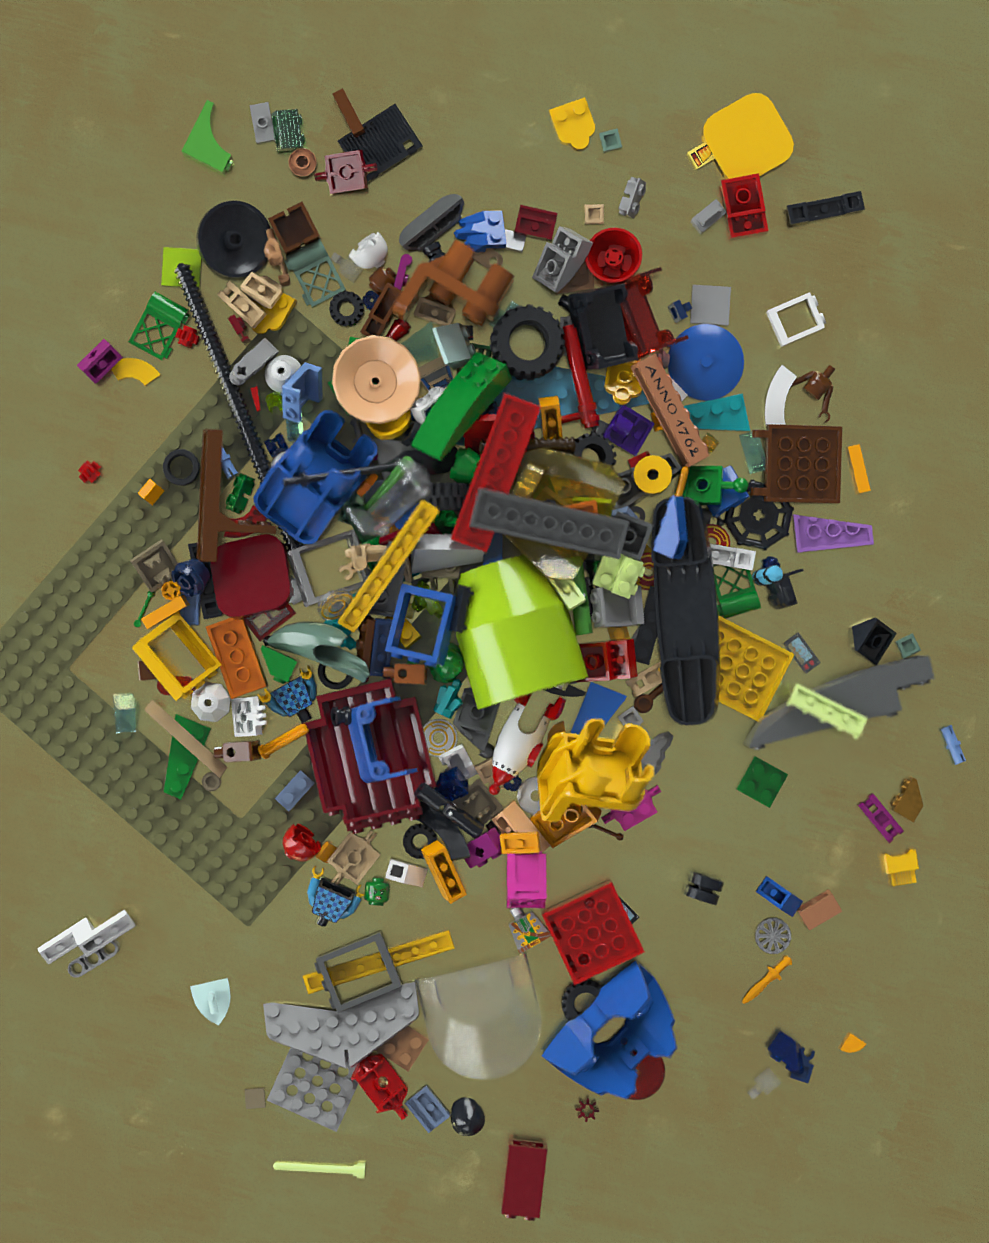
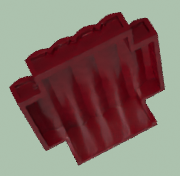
M392 679L316 696L321 719L303 723L308 728V733L305 736L323 813H328L329 816L340 814L339 810L342 809L344 814L343 822L346 824L347 832L352 831L353 834L364 832L363 828L371 826L372 830L382 828V823L390 822V825L402 823L401 819L409 818V821L420 819V814L424 813L421 800L414 796L417 787L423 782L432 788L437 787L416 697L374 707L376 716L369 723L378 761H383L388 765L390 774L417 768L418 772L373 783L364 782L360 777L348 725L340 724V726L334 727L331 722V709L333 707L341 709L344 706H349L352 709L363 704L396 697Z

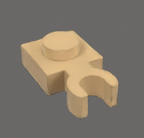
M492 758L474 766L483 784L489 782V787L494 784Z

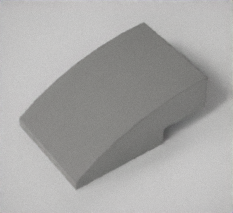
M559 226L553 242H546L532 278L558 293L579 270L593 242L569 228Z

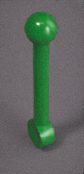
M150 591L147 592L148 597L138 619L134 621L135 627L142 625L141 619L150 599L155 595L154 591L152 593Z

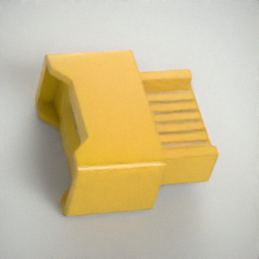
M910 849L907 854L890 856L887 853L882 854L885 873L890 874L892 886L917 883L915 870L919 869L915 849Z

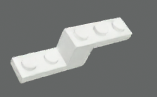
M125 910L97 928H94L89 920L84 918L37 949L48 964H51L77 946L88 957L136 925Z

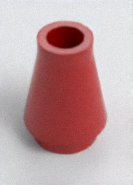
M395 319L385 337L398 341L410 332L411 325L406 320Z

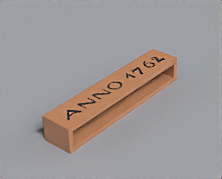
M655 353L631 366L682 466L690 467L710 456L707 445L702 442L699 436L698 428L693 425L690 419L689 411L684 408L681 402L680 394L675 391L672 385L671 377L666 374L660 357H657Z

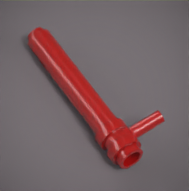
M574 324L563 326L565 349L579 405L577 406V413L561 416V423L581 420L584 429L598 426L600 417L596 413L597 405L593 400L577 328H574Z

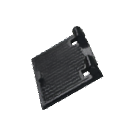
M393 104L362 124L365 133L355 138L351 131L338 140L344 152L363 150L365 164H377L374 167L377 168V171L367 174V182H371L379 177L381 173L406 157L413 155L423 147L396 104ZM411 139L414 145L405 149L403 144Z

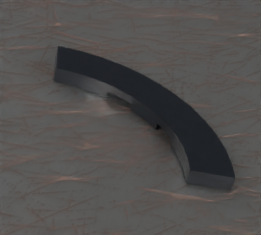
M421 801L424 814H420V819L416 820L430 827L441 837L448 849L451 861L470 858L466 841L452 820L443 817Z

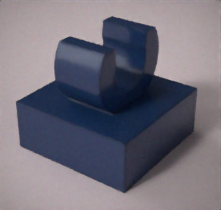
M680 299L667 306L675 323L687 318L686 312L693 309L690 302L682 305Z

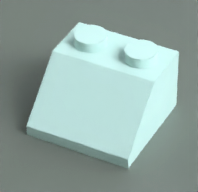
M454 323L432 329L445 365L457 369L465 366L475 355L476 350L473 344L469 342L468 337H470L466 326Z

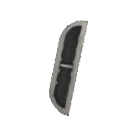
M450 194L442 197L402 230L399 236V242L406 250L418 249L420 251L435 241L461 219L463 205H465L463 198L458 194Z

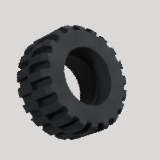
M531 304L523 307L522 305L516 306L500 317L491 333L490 351L493 353L492 358L506 364L510 375L516 377L517 380L527 379V381H531L535 378L544 377L553 370L564 353L565 340L563 339L564 330L559 326L561 323L558 319L555 320L552 317L553 314L550 311L548 313L545 312L543 307L538 306L536 308ZM520 326H532L539 330L544 337V351L534 360L519 358L510 347V336Z

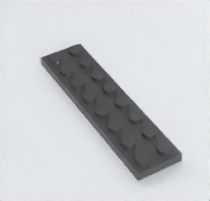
M478 488L469 525L471 527L620 559L629 521Z

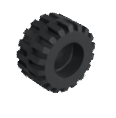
M586 433L575 439L576 450L574 454L568 452L567 455L582 459L583 449H592L599 458L598 467L595 468L596 475L598 477L608 476L614 469L613 465L616 464L614 457L617 455L616 452L612 451L615 448L614 445H609L608 442L610 440L608 438L604 440V435Z
M429 483L420 486L421 500L423 499L439 509V512L443 510L461 511L469 490V485L465 483Z
M591 979L576 985L572 982L562 996V1010L566 1019L572 1021L582 1015L577 1012L574 1006L578 995L590 993L597 998L603 986Z

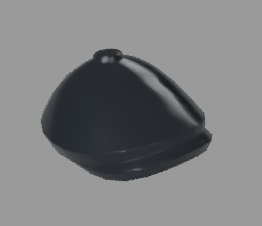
M461 1098L454 1102L451 1108V1124L459 1135L473 1136L481 1131L485 1124V1116L480 1106L473 1099Z

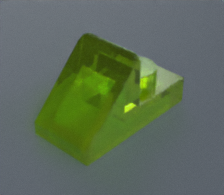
M422 579L418 581L417 587L431 590L429 585ZM414 595L412 602L414 610L420 612L426 608L431 616L435 615L439 619L442 618L444 611L437 600Z

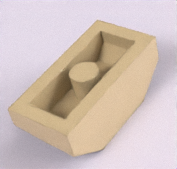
M253 272L249 274L240 286L241 290L249 298L270 309L274 307L283 294L281 290L282 285L268 276H258Z
M428 295L419 298L414 316L439 326L452 324L456 310L453 308L452 302L447 307Z

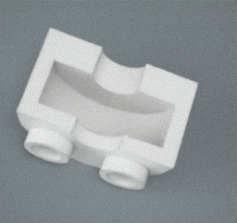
M462 744L438 756L443 766L447 764L448 768L445 770L449 778H454L457 784L478 774Z

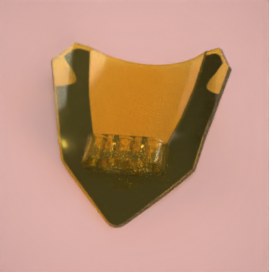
M543 447L524 452L509 494L542 502L552 499L560 506L595 499L598 514L610 516L625 483L611 465ZM504 534L547 579L573 580L589 553Z

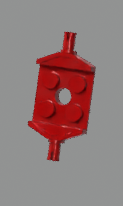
M382 1054L366 1057L360 1061L351 1076L352 1081H357L378 1109L376 1110L377 1114L393 1110L401 1120H404L408 1114L401 1106L407 1095L408 1088ZM380 1077L386 1081L384 1088L378 1084Z

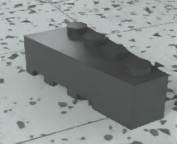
M672 453L661 456L671 467L672 479L681 473L682 467ZM635 467L615 474L621 482L619 493L599 486L607 498H612V505L615 510L627 506L631 508L650 495L643 492L636 485L634 479ZM650 470L647 477L650 480H655L658 478L659 473L656 470Z

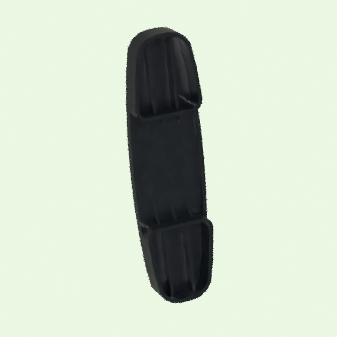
M669 497L660 501L655 507L652 523L654 525L652 528L651 559L654 563L655 609L661 657L660 673L664 696L671 718L680 725H699L709 722L718 711L720 636L715 575L703 509L692 498L683 497L688 541L682 558H671L653 550L655 538L659 535L661 529V521L667 512L668 501L672 498Z

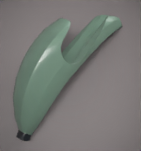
M318 622L292 623L278 629L271 636H266L263 639L265 646H271L309 658L352 676L364 684L369 680L370 673L366 662L347 651L335 647L340 646L348 636L340 629L331 625Z

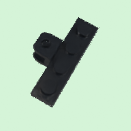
M653 586L649 588L643 611L644 624L639 625L634 644L636 662L647 665L650 664L655 641L658 638Z

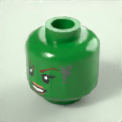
M372 878V881H368L365 884L364 899L368 901L369 905L384 906V903L389 900L390 885L384 882V878Z

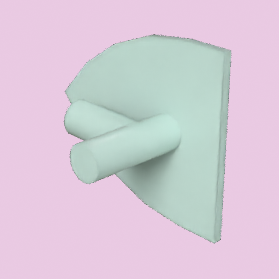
M228 978L190 986L195 1005L201 1014L219 1026L226 1016L230 1005L231 995Z

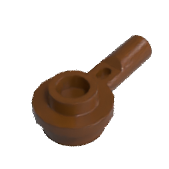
M661 683L648 695L641 694L637 696L634 700L635 709L640 713L649 712L652 709L653 700L664 692L663 684Z

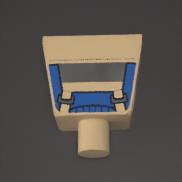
M442 356L419 367L420 382L428 393L431 388L436 386L446 388L454 378L451 368L445 365Z

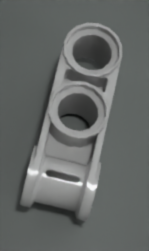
M264 338L233 367L229 375L231 383L237 386L244 384L251 376L260 371L266 363L270 362L279 351Z

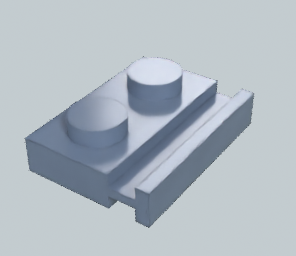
M427 1085L405 1102V1105L428 1133L451 1116Z

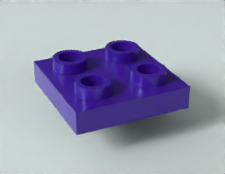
M620 405L603 434V438H608L611 443L636 456L655 423L626 405Z

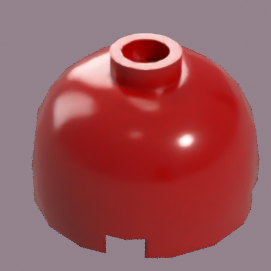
M292 824L285 832L282 840L285 855L291 860L294 859L301 862L315 857L320 852L321 845L319 840L315 842L312 838L314 834L301 824L296 826Z

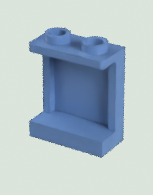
M305 362L282 386L283 418L300 423L302 420L301 407L308 400L319 403L323 399L321 367Z

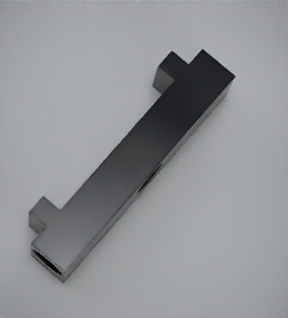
M458 585L450 626L451 631L463 633V629L467 630V626L464 623L469 597L474 594L471 591V587Z

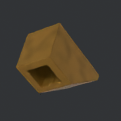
M911 777L904 781L901 787L903 789L901 795H897L891 805L894 812L914 822L923 808V802L917 779Z

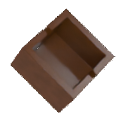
M303 202L288 208L289 216L287 217L284 211L268 218L286 255L301 248L300 244L304 243L307 245L320 238Z

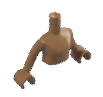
M271 228L267 229L268 241L264 248L265 256L268 258L270 265H280L282 275L278 276L280 285H289L291 281L280 245L275 238L274 230Z

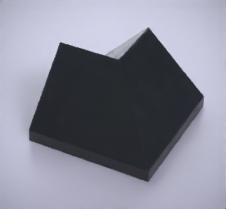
M872 618L852 626L854 646L851 650L877 666L897 633L879 619Z

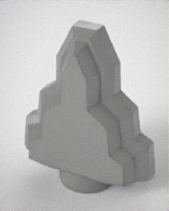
M669 731L658 734L654 739H650V748L641 760L642 771H644L647 765H653L654 775H656L662 768L661 763L665 759V751L670 747L674 737Z

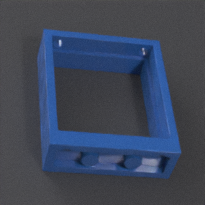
M402 584L385 651L390 652L391 657L398 659L406 656L408 661L419 663L422 660L426 661L425 665L436 667L437 664L444 665L452 635L450 626L456 596ZM411 595L446 602L433 656L398 648Z

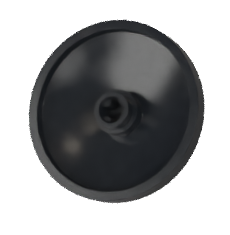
M226 201L211 208L201 219L196 235L197 248L204 263L215 273L227 278H243L249 276L251 272H257L267 262L268 258L264 253V248L268 241L266 230L271 227L266 217L251 204L242 201Z

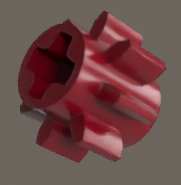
M589 1097L584 1102L579 1100L580 1107H575L576 1111H580L578 1118L583 1116L585 1122L590 1117L595 1120L594 1112H599L598 1108H594L597 1102H589ZM586 1105H589L590 1109H592L588 1114H585L584 1110H582L586 1108Z

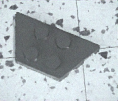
M465 688L461 697L463 704L457 710L453 726L481 752L485 753L500 703L478 710L472 688Z

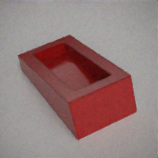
M258 386L250 388L256 410L260 412Z

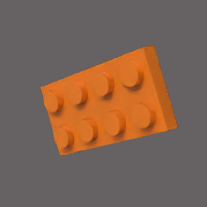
M242 617V620L228 618L206 626L216 658L221 663L220 670L231 699L268 686L244 617Z

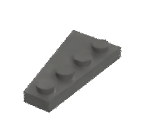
M391 541L388 542V545H387V547H386V549H385V551H384V554H385V552L387 551V549L389 548V546L392 544ZM406 559L368 614L394 616L403 583Z

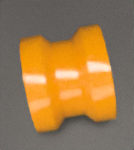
M168 581L162 586L161 593L167 600H174L181 595V587L177 582Z

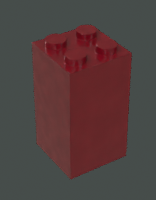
M509 1139L501 1203V1214H505L506 1218L514 1219L516 1216H522L525 1220L535 1221V1218H540L548 1150L547 1143Z

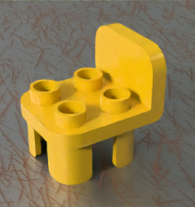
M591 719L586 722L579 735L564 732L554 734L541 754L537 767L542 819L544 821L558 822L570 803L622 811L636 809L643 800L645 788L654 775L653 765H647L644 771H642L641 760L650 748V737L646 730L635 724H625L615 740L599 738L600 733L605 727L604 720Z

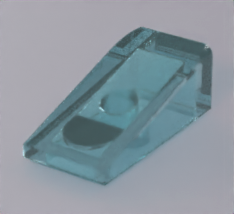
M752 432L739 435L749 474L764 471L765 454L760 438H752Z

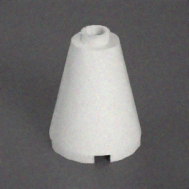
M280 355L273 358L265 369V380L268 386L275 392L282 393V386L301 365L295 358L288 355ZM281 369H285L283 374H279Z

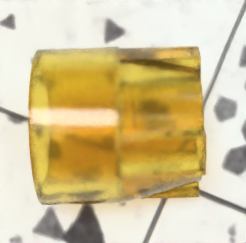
M708 432L702 438V442L707 445L710 452H713L719 444V441Z

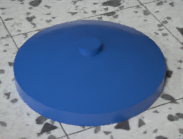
M699 324L686 329L674 340L668 353L670 355L668 364L669 376L688 395L687 397L699 401L719 399L727 395L740 381L744 369V355L737 339L726 329L712 324Z

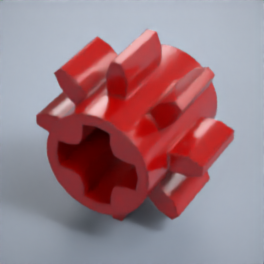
M185 325L182 330L178 328L175 335L179 339L178 344L191 348L192 344L197 345L200 336L196 335V329Z
M87 460L78 469L81 473L79 478L84 483L89 481L93 484L102 475L99 471L101 467L95 461L90 463Z

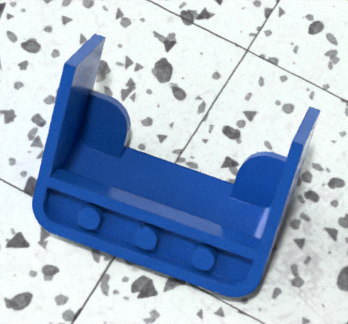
M400 697L387 698L350 709L352 721L348 727L360 777L366 783L378 782L418 772L417 768L390 774L388 765L383 761H378L369 725L376 716L374 707L400 701Z

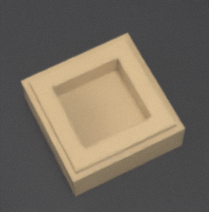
M604 204L584 205L585 225L604 224Z

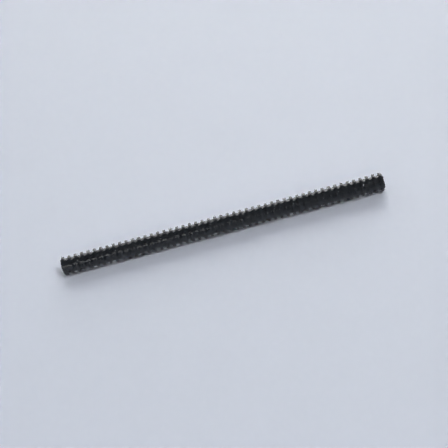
M188 264L180 266L174 270V273H177L176 278L180 280L178 283L182 285L183 295L187 297L185 300L189 302L187 305L191 307L192 317L196 319L194 322L198 324L197 329H200L199 334L202 335L203 344L207 347L206 351L209 352L208 357H211L210 362L214 364L212 367L216 369L215 374H218L219 384L223 386L221 389L225 391L224 396H227L226 401L230 403L228 406L232 408L230 411L234 413L233 418H236L235 423L238 424L237 428L241 431L239 432L240 435H243L242 440H245L244 446H247L246 450L250 453L251 463H254L253 468H256L255 473L259 475L257 478L261 480V485L272 466L268 464L270 461L266 459L265 449L261 447L263 444L259 442L261 439L257 437L258 432H255L256 427L253 426L254 422L250 419L252 418L251 415H248L249 410H246L247 404H244L245 400L241 397L240 387L231 383L229 379L231 365H228L229 360L225 358L227 355L223 353L225 350L221 348L220 338L216 336L218 333L214 331L215 326H212L213 321L210 320L209 311L205 308L206 304L203 303L204 298H201L202 293H199L200 289L196 286L197 282L194 281L195 276H192L193 271L189 269L191 266ZM281 529L280 534L283 535L282 539L283 541L285 540V546L288 547L287 552L303 546V543H300Z

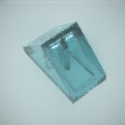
M132 693L113 694L116 733L134 732L135 704Z

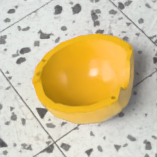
M409 409L398 419L381 424L365 423L376 438L380 440H393L400 437L408 429L411 422V411Z

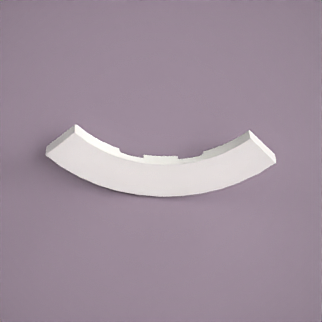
M781 365L776 372L767 393L765 404L766 424L786 425L784 415L785 401L788 391L797 376L784 365Z

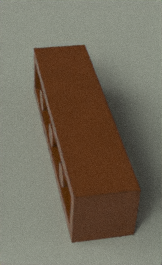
M342 88L332 93L354 137L356 138L365 133L344 89Z

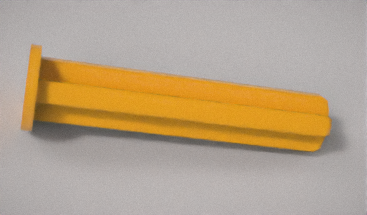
M300 724L271 742L259 745L258 752L260 756L268 759L270 754L307 734L308 728L306 724Z

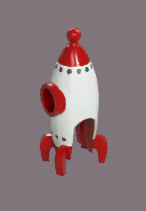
M532 693L514 698L517 705L504 724L494 748L492 762L494 784L489 787L490 794H499L500 785L515 778L527 766L532 768L543 746L541 742L549 721L560 717L565 706V699L559 697L554 705L548 704L536 730L532 734H524L518 728V721Z

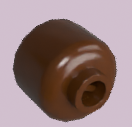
M378 267L369 277L370 283L368 285L380 295L387 282L394 286L397 274L390 267L387 269Z

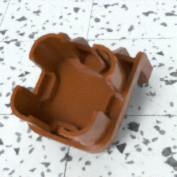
M454 240L446 255L431 262H422L417 266L392 309L393 315L405 321L429 284L431 286L428 290L430 297L447 307L450 306L453 300L464 306L462 316L477 326L482 327L486 319L494 322L500 312L499 305L514 282L515 276L500 265L493 264L476 291L463 284L462 280L474 262V258H472L474 251L462 242Z

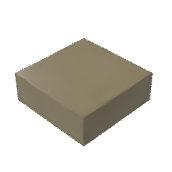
M264 1087L245 1089L246 1109L266 1107Z

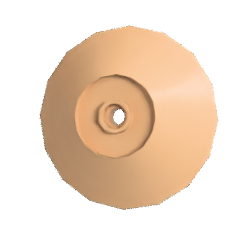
M373 335L355 340L341 352L334 365L332 383L337 400L347 413L363 422L381 424L396 420L411 409L419 394L421 375L416 359L406 346L392 338ZM372 379H378L379 384L374 385Z

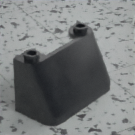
M625 284L576 292L568 296L571 323L574 324V328H577L586 369H603L639 360L638 347L632 341H627L621 303H624L628 297Z

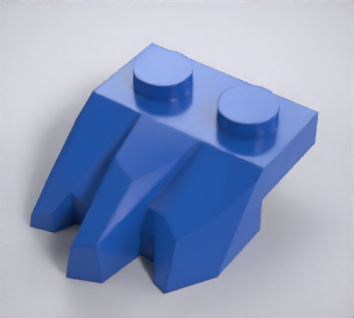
M481 211L458 221L459 225L464 228L456 230L454 232L455 237L466 240L464 244L472 248L474 252H485L486 248H506L507 243L502 211Z

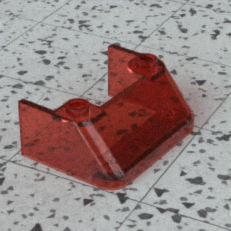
M661 267L639 273L619 283L625 284L628 292L626 301L621 303L627 341H632L637 345L638 359L668 349L689 339L688 335L674 339L672 332L668 329L660 331L646 295L650 294L653 290L650 276L662 271Z

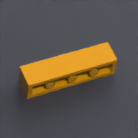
M860 444L847 447L857 493L871 491Z
M181 595L141 620L146 629H150L190 604L185 595Z

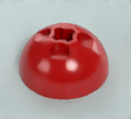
M607 228L599 231L590 239L593 244L585 260L588 269L597 279L605 283L617 284L627 281L638 271L642 262V248L638 239L631 232L622 228Z

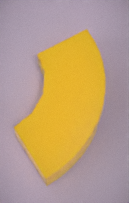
M123 358L111 369L118 381L125 378H135L140 380L145 386L161 376L152 365L135 358Z

